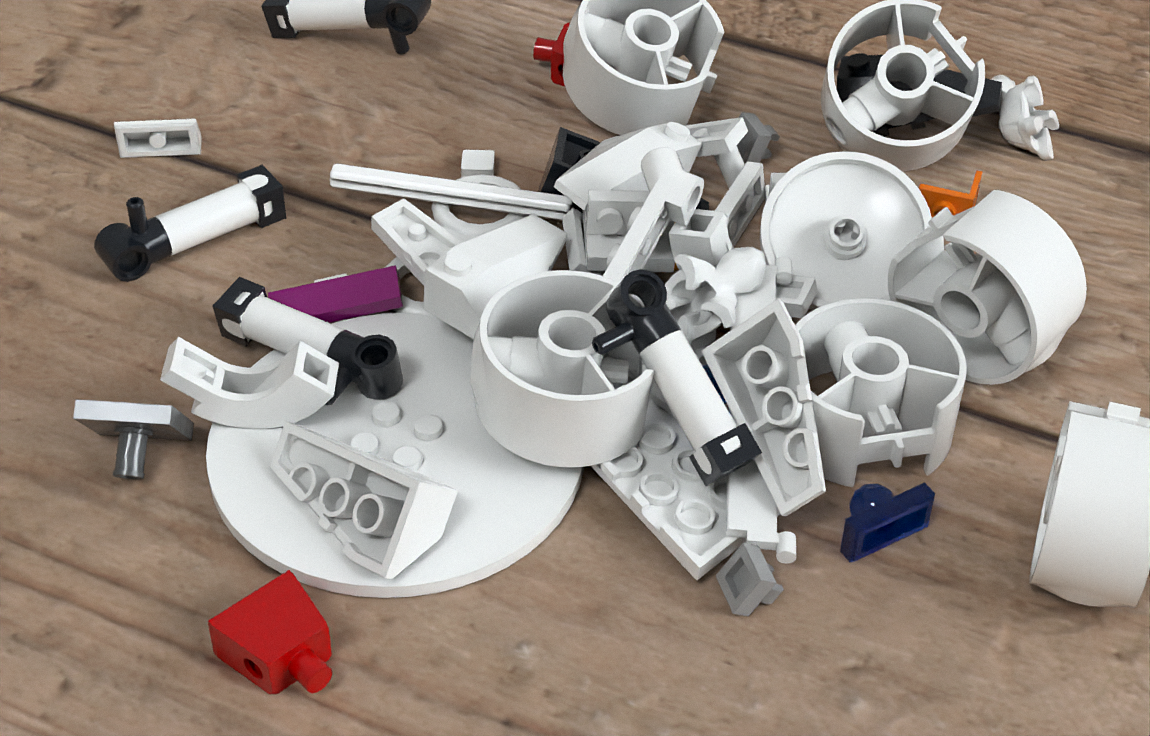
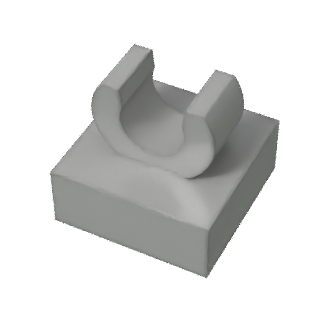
M741 112L740 117H743L748 132L737 144V148L744 164L747 161L760 163L761 159L770 158L772 155L767 148L770 140L778 141L780 136L772 126L763 125L754 113Z
M743 542L716 575L733 614L749 616L760 602L772 604L784 590L782 585L776 584L772 574L774 568L766 562L758 545Z

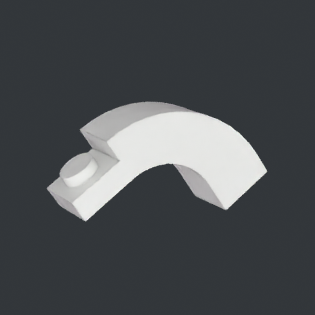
M695 209L686 227L675 222L668 233L673 258L684 253L717 267L721 257L734 248L729 239L725 212ZM676 263L678 269H682V267ZM792 275L791 282L787 284L776 282V300L780 299L783 301L790 317L803 318L817 293L816 278Z
M178 337L168 348L160 380L194 398L191 413L201 418L225 426L266 429L284 426L285 421L291 423L298 422L323 407L334 396L339 363L299 341L284 357L273 364L255 368L239 367L223 362Z

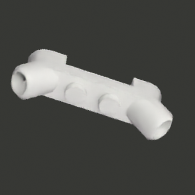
M659 147L649 151L641 160V170L650 194L642 208L638 206L632 212L627 225L628 233L621 245L617 243L611 249L606 262L607 270L603 277L620 283L631 271L643 269L669 221H674L686 227L703 193L704 180L699 176L684 171L679 155L674 149Z

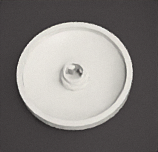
M830 152L799 163L776 183L763 209L760 224L761 251L764 252L766 265L775 266V260L785 256L792 260V275L816 278L817 293L809 307L812 311L823 305L846 299L875 298L890 300L888 271L891 260L929 226L928 221L932 219V216L919 188L896 166L878 157L864 153Z

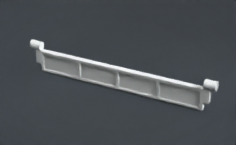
M785 256L779 257L775 260V266L766 265L762 282L753 291L736 293L735 322L730 327V331L776 300V282L779 284L791 282L792 260ZM728 407V411H729L730 415L732 416L734 422L736 423V421H735V419H734V417H733V415H732V413H731V411H730V409H729V407ZM752 460L746 466L727 475L726 535L729 537L746 538V543L758 545L760 549L776 550V558L779 562L785 564L792 563L796 560V535L788 531L777 533V505L755 460Z

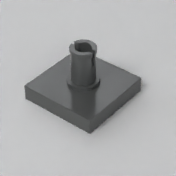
M75 400L73 419L99 435L118 436L115 470L113 471L114 477L131 480L144 479L148 438L192 441L194 422L172 405Z

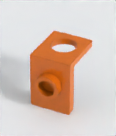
M976 170L969 194L920 184L919 190L928 204L932 218L945 207L950 210L952 215L974 207L977 202L983 172Z

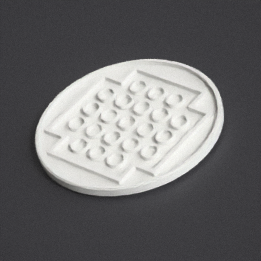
M384 313L332 323L362 337L379 334L392 339L398 351L403 384L400 390L393 396L375 400L361 394L357 383L351 381L332 405H324L312 415L294 423L458 490L442 537L393 579L384 578L352 562L342 551L344 546L331 532H326L317 522L319 519L317 514L306 502L299 501L269 467L284 426L266 429H246L212 422L206 452L208 480L215 506L233 536L256 558L281 574L290 570L299 582L330 592L360 597L395 598L439 593L474 583L509 567L529 554L560 524L575 499L584 472V467H556L527 460L504 448L487 432L478 417L470 384L474 339L434 315ZM274 349L251 368L273 364L284 357L286 353Z

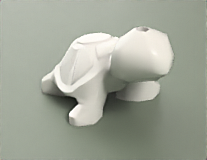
M1004 75L994 76L991 80L1002 82L1000 109L997 112H1000L999 128L1004 139L1011 145L1036 154L1044 161L1053 159V148L1048 128L1051 130L1059 129V121L1056 112L1052 109L1036 110L1034 108L1035 106L1043 105V95L1038 78L1028 76L1024 82L1016 85L1009 77Z
M754 247L732 248L721 257L717 267L684 253L674 258V261L682 269L674 273L665 283L667 290L666 304L689 344L694 339L714 331L722 323L724 328H729L734 324L735 308L737 305L736 293L751 292L761 284L766 268L764 252Z

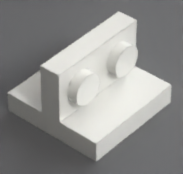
M588 190L587 210H583L582 214L587 271L607 270L606 262L611 249L617 243L621 245L628 233L627 225L632 212L638 206L642 208L650 194L649 191ZM669 221L642 270L674 272L675 261L668 234L674 225V221Z

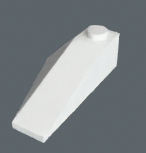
M676 122L647 127L605 139L556 180L554 188L585 211L587 210L588 190L649 191L641 170V160L649 151L659 147H668L676 150L684 171L690 172L702 143L690 135L688 128Z
M532 214L452 247L425 269L423 309L474 339V334L479 326L483 311L491 298L503 287L517 279L535 273L551 271L567 240L568 233Z
M777 299L701 351L737 425L740 426L745 423L761 449L762 454L754 460L781 515L786 517L825 493L826 487L803 340L783 301Z
M285 421L269 466L299 501L306 502L319 517L317 522L326 532H331L344 546L342 551L352 562L388 579H393L442 537L458 490L425 475Z

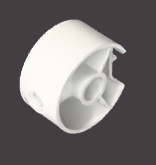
M583 0L573 15L563 43V80L569 97L588 119L618 135L669 122L687 125L700 91L711 93L717 78V74L709 70L724 34L721 21L706 0ZM685 55L689 62L681 60L679 57ZM693 66L697 74V77L692 80L686 81L690 69ZM666 75L681 80L683 83L668 85Z
M885 0L857 13L838 33L830 51L823 80L821 108L830 134L844 151L872 155L889 162L901 171H910L938 161L959 142L980 101L985 82V65L983 58L974 64L964 52L963 48L967 41L965 36L955 40L938 18L942 9L941 6L924 0ZM886 35L888 51L881 57L875 77L850 94L847 100L841 102L834 80V69L839 61L858 44L874 37ZM903 35L913 36L924 41L933 36L967 78L968 82L964 89L965 94L933 81L935 76L949 67V64L945 61V55L941 51L938 52L934 48L926 53L921 48L905 45ZM900 81L909 85L913 90L902 91L893 87L889 82ZM921 112L952 125L935 136L919 140H895L874 133L875 130L885 123L896 126L912 122Z
M993 190L977 205L956 215H952L947 207L943 208L928 221L929 226L892 258L888 271L890 301L914 307L942 323L955 336L965 354L967 365L965 380L974 383L989 385L1006 383L1045 362L1055 352L1067 330L1080 316L1086 300L1087 287L1084 268L1076 248L1064 230L1038 206L1022 197L1000 190ZM944 238H945L946 241H949V242H950V243L946 244L945 246H944Z
M571 270L546 271L531 274L511 282L498 291L488 302L474 334L470 384L474 395L475 408L482 425L504 448L536 463L572 468L597 465L615 459L633 448L641 440L651 388H658L653 379L654 370L647 369L632 341L603 355L596 353L592 346L593 337L616 327L609 319L606 308L607 300L619 282L588 272ZM628 294L633 304L644 308L643 302L639 297ZM628 370L636 378L632 382L617 389H614V387L610 383H627Z
M854 298L840 300L823 305L805 315L795 327L803 340L808 378L810 380L832 371L837 381L836 384L818 396L811 391L824 479L840 485L853 487L858 464L891 460L893 466L897 468L901 466L902 457L926 454L923 467L925 474L928 476L936 470L946 458L951 447L967 373L965 354L955 336L942 323L927 313L902 303L884 299Z
M1069 401L1041 511L1031 563L1030 584H1034L1065 600L1088 606L1134 608L1137 605L1150 571V418L1139 416L1141 408L1109 401L1108 409Z

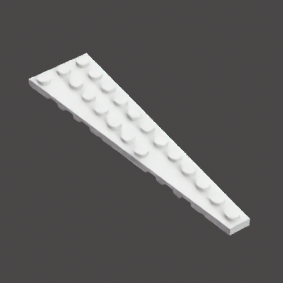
M404 198L372 216L371 229L423 285L425 283V269L452 247L463 243ZM628 370L627 383H610L614 387V389H617L632 382L636 378ZM651 388L641 440L621 456L604 463L592 465L591 467L673 554L681 565L696 580H699L738 549L743 542L745 543L746 538L729 537L726 535L727 476L705 486L689 458L695 452L660 390L658 388ZM777 507V517H778L781 513H780V511H779V509H778V507Z

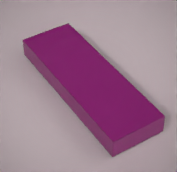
M396 265L268 292L269 299L328 323L403 307L400 278Z

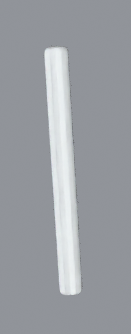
M338 163L333 165L330 172V185L338 189L527 216L534 214L541 218L562 220L573 208V202L565 195Z

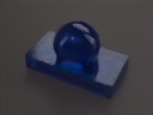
M925 482L894 496L890 489L878 483L861 486L854 492L849 502L851 516L845 519L840 552L850 563L855 562L927 528L935 492Z

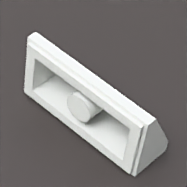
M196 119L114 122L120 158L201 154L202 137Z

